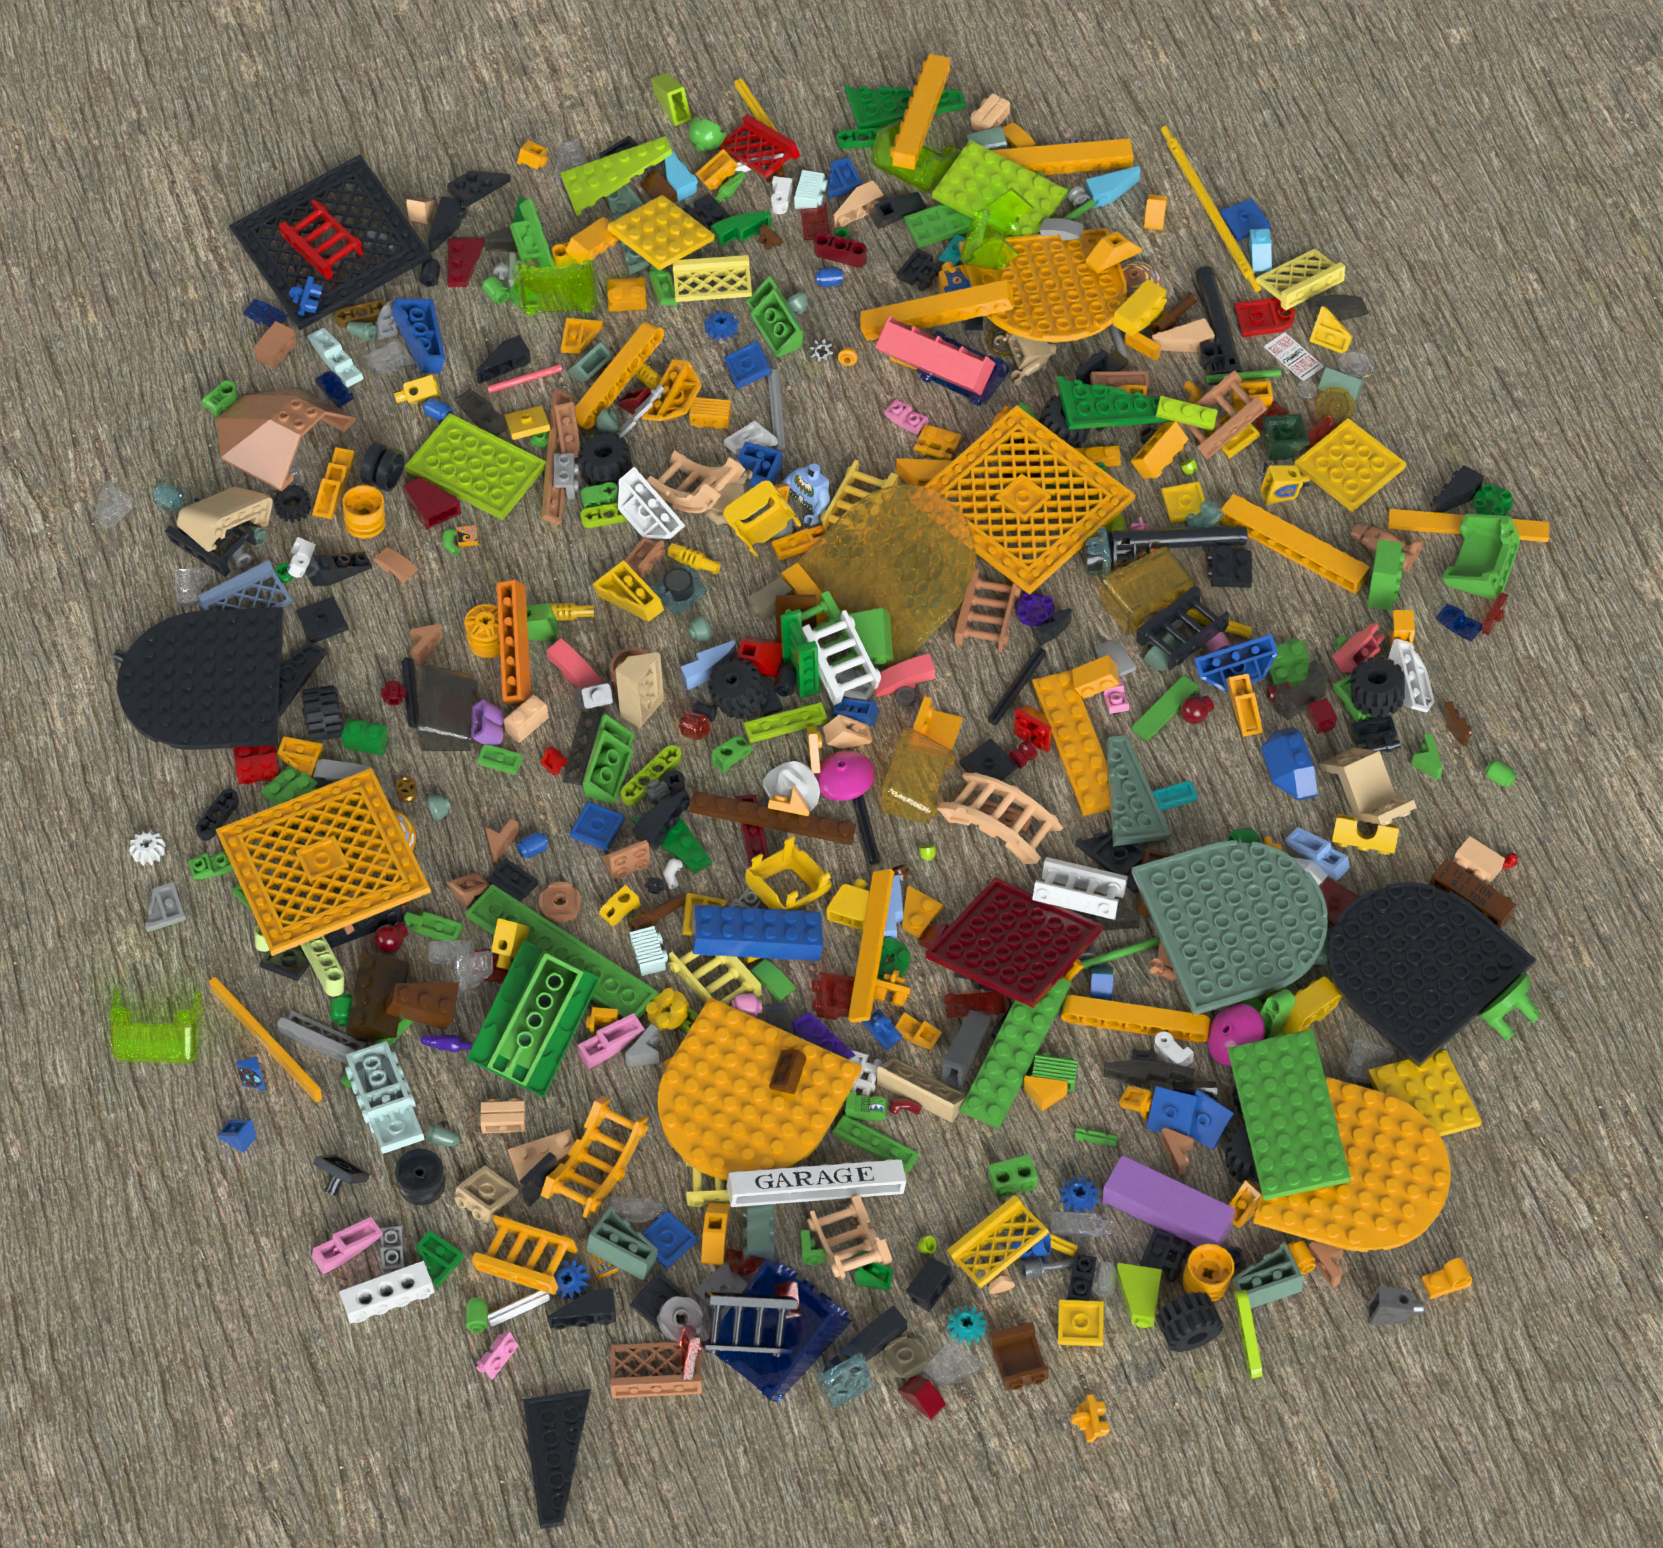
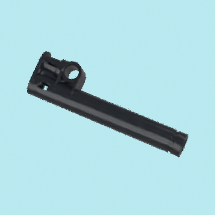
M1209 266L1200 267L1196 270L1195 277L1209 326L1215 336L1214 343L1204 344L1201 347L1199 364L1206 371L1207 375L1228 374L1234 370L1237 373L1243 372L1213 268ZM1220 382L1207 383V384H1209V385H1218Z
M1245 525L1236 527L1217 526L1109 531V569L1111 571L1118 567L1146 569L1151 564V549L1246 545L1248 539L1247 528ZM1139 555H1142L1143 561L1141 564L1138 565L1136 561L1137 557Z

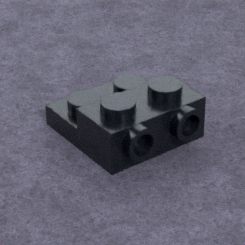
M1212 545V550H1208L1207 562H1211V567H1208L1207 578L1211 579V587L1251 588L1252 551L1232 550V545Z

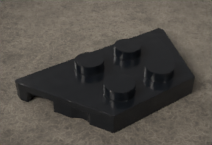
M468 171L448 183L447 191L454 195V198L457 200H462L464 207H468L511 182V175Z
M1112 829L1105 833L1094 834L1093 838L1083 841L1082 838L1076 840L1075 846L1106 871L1128 876L1126 887L1134 894L1137 892L1138 886L1131 871L1132 867L1142 865L1145 848L1138 843L1113 846Z

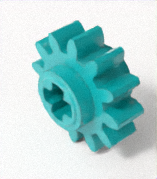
M966 1305L963 1306L962 1312L955 1308V1316H948L947 1331H951L950 1338L955 1339L958 1337L959 1345L963 1340H966L968 1346L971 1345V1340L979 1343V1335L985 1336L986 1330L984 1328L987 1327V1321L983 1320V1312L976 1314V1307L968 1311Z

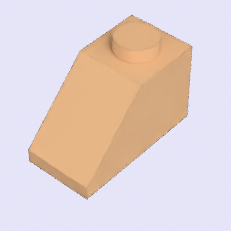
M840 714L823 727L827 744L840 749L872 742L868 724Z

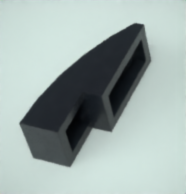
M892 1306L864 1328L847 1344L840 1354L850 1356L855 1363L864 1364L883 1351L891 1340L907 1330V1320L895 1306Z

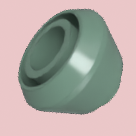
M798 292L786 299L792 313L799 315L807 310L805 306L808 305V300L805 292Z
M603 408L596 418L597 422L595 424L600 432H617L621 426L617 414L610 408Z
M699 615L689 623L690 627L687 628L691 639H695L696 642L710 641L712 631L706 617Z
M430 794L426 798L429 812L434 821L443 819L448 814V809H451L447 797L443 798L439 794Z

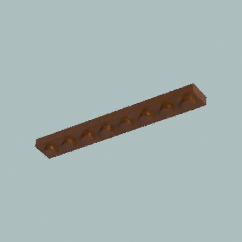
M693 791L689 807L690 813L847 845L853 844L856 824L770 809L766 805Z

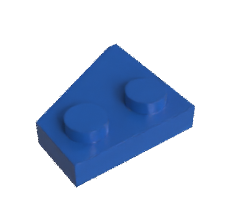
M849 157L831 162L828 189L829 199L852 192L856 187L863 185Z

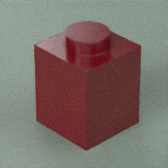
M1327 697L1308 704L1306 716L1316 734L1329 732L1336 727L1337 715Z

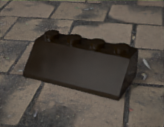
M381 953L360 956L347 1029L356 1040L365 1041L397 1037L400 1017L386 1014L385 1007L388 993L397 983L407 982L408 962Z

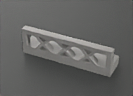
M291 1011L287 1019L281 1017L277 1023L281 1035L347 1065L346 1054L356 1051L348 1046H356L358 1050L366 1048L365 1043L294 1011ZM293 1020L301 1021L303 1026L294 1023ZM312 1029L320 1030L321 1034L312 1031ZM336 1037V1038L339 1039L340 1043H338V1042H336V1041H334V1040H332V1039H330V1038Z

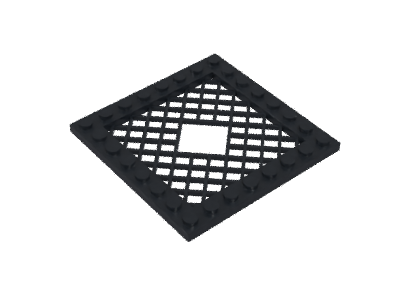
M360 154L229 225L230 230L299 331L432 258L431 252ZM345 184H354L353 190H344ZM358 186L362 192L356 191ZM329 193H338L336 200L327 199ZM341 195H350L349 201L340 200ZM354 196H362L361 203L352 202ZM366 199H368L371 204H365ZM312 200L322 202L324 206L325 203L334 204L332 210H328V213L333 218L334 215L343 216L339 224L344 228H351L350 234L352 236L356 229L364 230L362 237H357L362 243V252L369 253L367 260L358 259L360 255L357 252L355 258L343 256L338 260L340 261L338 268H331V271L336 272L334 278L328 280L322 275L321 277L313 276L315 268L311 264L304 263L305 258L295 248L292 247L291 250L283 249L284 243L287 242L283 237L274 236L276 230H280L278 224L281 219L289 220L287 224L291 226L293 221L300 222L308 216L309 212H313L314 208H311ZM338 204L346 205L345 212L336 211ZM351 206L359 207L357 214L348 213ZM363 208L372 209L370 215L361 214ZM296 211H305L303 218L294 217ZM375 211H377L380 217L374 216ZM318 217L311 222L314 223L312 230L302 229L298 232V235L301 236V233H311L317 228L318 224L322 225L324 221ZM352 217L355 218L353 224H346V218ZM359 219H367L366 226L357 225ZM372 220L381 221L379 228L370 227ZM384 223L387 225L389 229L383 228ZM263 229H272L270 236L261 235ZM368 231L377 232L375 239L366 237ZM388 233V240L379 239L380 234ZM393 235L397 239V241H391ZM261 239H266V240H268L266 246H265V244L262 242ZM272 240L280 241L279 248L270 247ZM364 242L373 243L371 249L362 248ZM377 243L386 244L384 251L375 250ZM390 245L398 246L396 253L388 252ZM269 251H271V252H277V253H276V256H275V259L273 258V256L271 255V253H270ZM281 253L289 254L287 261L279 260ZM321 254V257H322L323 259H324V258H327V259H328L330 256H332V255ZM373 254L382 255L380 262L371 261ZM293 255L302 256L300 262L291 261ZM386 256H391V258L385 260ZM352 262L351 269L342 268L343 263ZM357 263L365 264L363 271L355 270ZM278 264H283V265H285V268H284L283 271H282V269L280 268V266H279ZM369 265H374L373 268L368 270ZM289 266H298L296 273L287 272ZM302 267L311 268L309 275L300 274ZM340 272L349 273L347 280L338 279ZM353 274L358 275V276L354 277L353 279H351ZM287 276L294 277L292 284L287 278ZM308 276L314 277L313 280L319 281L321 286L323 282H331L330 289L322 288L321 293H325L324 295L320 296V298H310L318 301L316 313L305 311L304 316L299 315L301 300L298 303H294L293 298L289 295L290 289L297 287L298 278L308 279ZM336 283L342 284L335 288Z

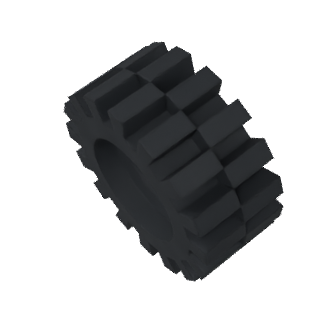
M288 485V489H284L282 492L278 490L276 492L277 496H274L276 514L279 515L281 520L284 518L285 522H288L289 519L291 523H294V519H297L299 522L301 521L300 517L305 519L307 517L306 514L310 513L311 503L309 494L302 486L298 489V485H294V488ZM292 500L300 502L294 507L285 506L287 502Z

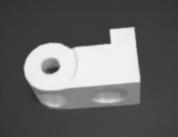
M774 176L772 181L774 194L771 196V209L775 214H784L788 210L793 190L792 179Z
M297 537L290 552L294 554L287 569L290 575L297 578L304 575L316 544Z
M1160 1032L1155 1036L1154 1051L1176 1074L1193 1062L1194 1052L1189 1047L1183 1050L1173 1041V1036L1170 1033Z

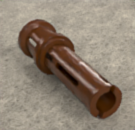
M1189 292L1169 312H1164L1157 322L1151 324L1152 332L1157 334L1158 332H1164L1169 328H1173L1176 320L1197 302V297Z
M681 891L654 909H645L643 914L635 919H628L631 931L655 926L659 919L685 905V898L681 901L680 899L685 897L686 894Z

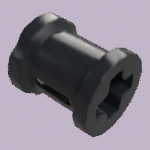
M697 700L693 710V718L697 719L700 717L714 722L718 705H707Z
M1132 1048V1067L1147 1065L1150 1068H1154V1048L1150 1050H1136V1048Z

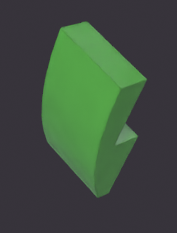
M225 851L213 856L205 853L188 861L194 880L215 877L234 871Z
M764 959L750 970L761 983V987H766L778 1002L796 989L793 983L767 959Z

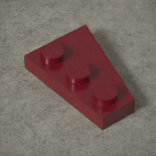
M486 237L448 239V288L468 286L475 264L481 256L482 248L486 245Z

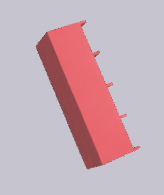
M889 316L875 347L884 355L978 395L982 394L995 366V363L988 357L984 359L979 355L969 352L963 346L959 348L944 341L939 336L935 338L920 331L915 326L911 328L898 322L891 316Z

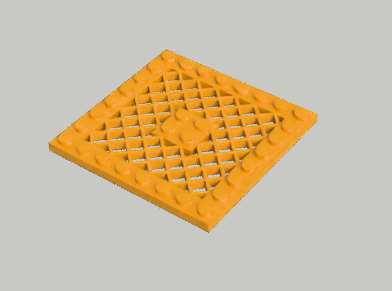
M1016 405L912 496L911 503L1030 595L1084 546V542L1090 541L1133 502L1136 495ZM1014 439H1024V443L1014 444ZM1014 450H1025V455H1015ZM1028 450H1039V455H1029ZM1001 451H1011V455H1001ZM1053 461L1054 466H1044L1043 462ZM987 462H998V467H988ZM1001 462H1012V467H1002ZM1015 462H1026V466H1016ZM1029 462H1040V466H1030ZM1012 473L1013 478H1002V474ZM1030 473H1040L1041 478H1030ZM1044 473H1054L1055 477L1044 478ZM1058 473H1068L1069 477H1058ZM974 474H985V478L974 479ZM988 474H999V478H988ZM1045 484H1055L1056 489H1045ZM1059 484H1069L1070 489H1059ZM1073 484H1083L1084 489H1073ZM971 485L972 490H961V486ZM975 485H985L986 490H975ZM989 485H999L1000 490H989ZM1084 495V500H1074V496ZM1088 495H1098V500H1088ZM1051 496H1056L1057 501H1051ZM1060 496H1070V500H1060ZM948 497H958V502H948ZM962 497H972V502H962ZM976 497H986V501L976 502ZM990 497H995V501H990ZM1057 507V512H1047V508ZM1061 507H1071V512H1061ZM1075 507H1085V512H1075ZM976 508H987V513H977ZM990 508H1001V513H991ZM962 509H973V513H963ZM1034 519H1044V524H1034ZM1048 519H1058V524H1048ZM1062 519H1072V524H1062ZM977 520H988V525H977ZM991 520H1002V525H992ZM1005 520H1016V524L1006 525ZM1003 531V536H992V532ZM1006 531H1017V536H1006ZM1020 531H1031V536H1021ZM1034 531H1045V536H1035ZM1049 531H1059V535L1049 536ZM1007 543H1017L1018 548H1007ZM1021 543H1032V548H1021ZM1035 543H1046V547L1036 548ZM1036 554H1042L1039 558L1036 559ZM1022 555H1033V559L1022 560Z
M372 768L216 829L220 842L272 956L431 892L428 882ZM351 801L359 802L356 807L349 805ZM332 808L339 810L337 815L330 813ZM345 812L352 813L350 818L343 817ZM359 815L366 817L363 822L356 820ZM312 816L319 817L317 823L310 821ZM326 819L333 821L331 826L324 825ZM339 823L346 825L344 830L337 828ZM297 824L300 826L298 830L291 829L292 825ZM306 827L313 829L311 834L304 832ZM352 827L360 828L357 833L350 832ZM366 830L373 832L370 837L363 835ZM319 831L327 832L324 837L317 836ZM273 832L280 833L278 838L271 837ZM379 834H380L382 840L377 839V837H378ZM287 835L293 836L291 842L284 840ZM335 835L340 836L338 841L336 840ZM346 838L353 839L351 845L344 843ZM254 839L261 841L258 846L252 845ZM300 839L307 840L305 845L297 843ZM359 842L367 843L364 848L357 847ZM270 843L274 844L272 849L265 848L266 844ZM373 845L380 847L378 852L371 850ZM280 846L287 848L285 853L278 852ZM386 848H387V851H388L389 855L384 854ZM293 850H296L297 856L291 855ZM249 851L254 852V854H253L252 857H251ZM353 853L360 854L358 860L351 858ZM261 854L267 856L265 861L258 859ZM367 856L374 858L372 863L364 862ZM274 858L281 859L279 864L271 862ZM380 860L387 862L385 867L378 865ZM287 861L294 863L292 868L285 867ZM393 864L395 865L397 870L391 869ZM300 865L302 866L303 871L298 870ZM349 865L354 866V868L352 869V871H349V870H350ZM256 866L261 867L259 872L257 871ZM360 868L367 869L365 875L358 873ZM268 869L274 871L272 876L265 874ZM373 872L381 873L379 878L371 876ZM281 873L288 874L285 880L278 878ZM387 875L394 877L392 882L385 880ZM294 876L301 878L299 883L292 882ZM340 876L348 877L345 883L338 881ZM354 879L361 881L359 886L352 885ZM262 881L268 882L266 887ZM307 881H309L310 886L305 885ZM370 883L374 884L375 886L373 890H370L365 888L366 885ZM275 884L281 886L279 891L272 890ZM321 884L328 885L326 891L319 889ZM334 887L342 889L339 894L332 893ZM288 888L295 890L292 895L285 893ZM301 891L308 893L306 899L299 897ZM348 891L355 893L353 898L346 896ZM315 895L322 897L319 902L312 901ZM269 896L275 897L273 902L271 901ZM328 899L335 900L333 906L326 904ZM281 900L288 901L286 907L279 905ZM295 903L302 905L300 910L292 909ZM308 907L315 908L313 914L306 912ZM277 912L282 913L280 918L278 917ZM288 915L295 916L293 922L286 920Z

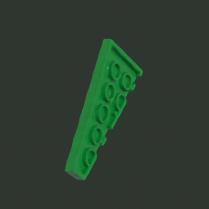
M844 85V92L858 129L875 128L905 121L904 113L906 109H909L910 97H913V91H909V88L880 87L878 89H868V86H861V89ZM943 89L934 115L966 109V103L961 90Z
M1057 376L1056 383L1068 430L1173 422L1172 420L1156 417L1159 396L1152 398L1142 396L1143 393L1139 392L1133 394L1125 392L1124 389L1100 384L1088 385L1083 384L1080 380L1073 382L1064 380V377Z

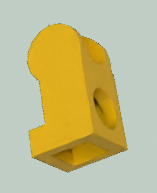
M624 885L603 905L599 915L611 926H615L631 910H636L641 906L639 897L627 885Z

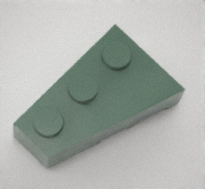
M1282 1243L1279 1245V1249L1272 1254L1268 1253L1255 1266L1251 1265L1232 1279L1231 1295L1233 1299L1235 1291L1246 1290L1250 1307L1254 1308L1302 1292L1303 1276L1286 1243Z

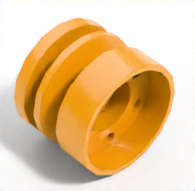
M368 485L349 489L342 499L345 529L352 536L362 539L379 535L386 525L382 493L375 487Z
M492 604L475 606L469 610L464 621L469 650L481 658L499 656L498 607Z
M1204 1244L1195 1248L1188 1258L1183 1273L1182 1283L1185 1291L1188 1294L1196 1292L1208 1293L1212 1302L1219 1300L1225 1295L1234 1273L1232 1256L1226 1249L1215 1244Z

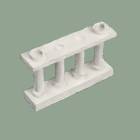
M846 610L841 613V621L817 631L811 630L809 625L802 627V634L806 642L816 641L818 646L819 676L833 705L841 703L845 691L867 682H871L873 688L876 689L881 679L879 670L874 668L854 628L855 622L851 615L848 616ZM845 629L849 637L848 640L825 649L823 647L820 648L817 642L819 638ZM852 646L854 647L858 657L835 666L828 665L827 656ZM860 664L863 665L867 674L843 684L837 683L835 679L837 673Z
M1046 857L1042 873V879H1045V882L1036 880L1032 900L1115 920L1118 899L1114 898L1115 896L1124 897L1128 876ZM1053 882L1062 883L1066 885L1065 887L1055 885L1053 884ZM1074 887L1083 888V889H1086V892L1080 891V890H1076V889H1073V888H1074ZM1094 892H1100V893H1104V894H1107V895H1106V897H1105V896H1101V895L1094 894Z

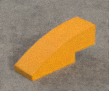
M798 563L781 572L782 579L793 589L794 595L814 594L816 595V605H819L822 593ZM821 612L817 614L818 625L829 619L826 613Z
M1249 674L1227 678L1226 682L1231 703L1242 737L1263 733L1255 693L1252 691Z

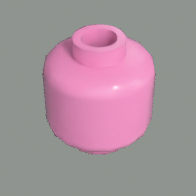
M754 993L737 994L734 1000H731V1007L755 1018H758V1013H762V1001L757 1000Z

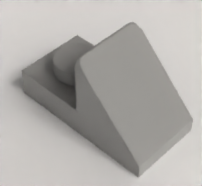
M651 1024L625 1054L626 1065L632 1067L660 1062L658 1051L653 1049L660 1039L656 1026Z

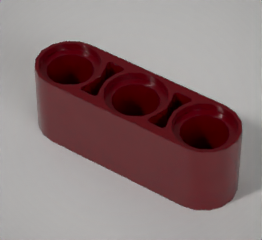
M818 233L814 237V254L819 258L853 267H862L867 262V247L862 242L827 233Z

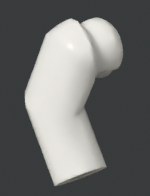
M675 858L668 861L663 872L669 889L678 887L679 884L675 873L680 871V868L683 866L682 861Z

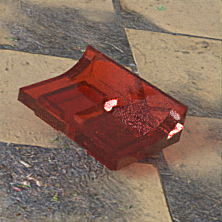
M826 202L817 208L801 209L804 240H814L815 235L818 233L830 234Z

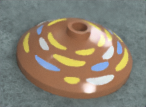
M1134 260L1120 263L1127 283L1126 300L1147 279L1162 287L1160 274L1151 265Z

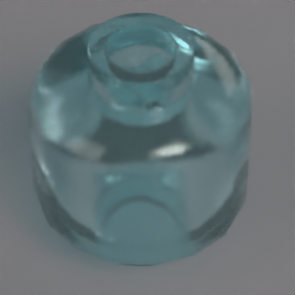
M170 483L160 484L153 493L154 504L166 512H171L174 509L178 510L183 504L181 499L182 491Z

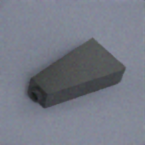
M969 1011L942 1062L943 1083L960 1090L963 1089L990 1028V1016L984 1012Z

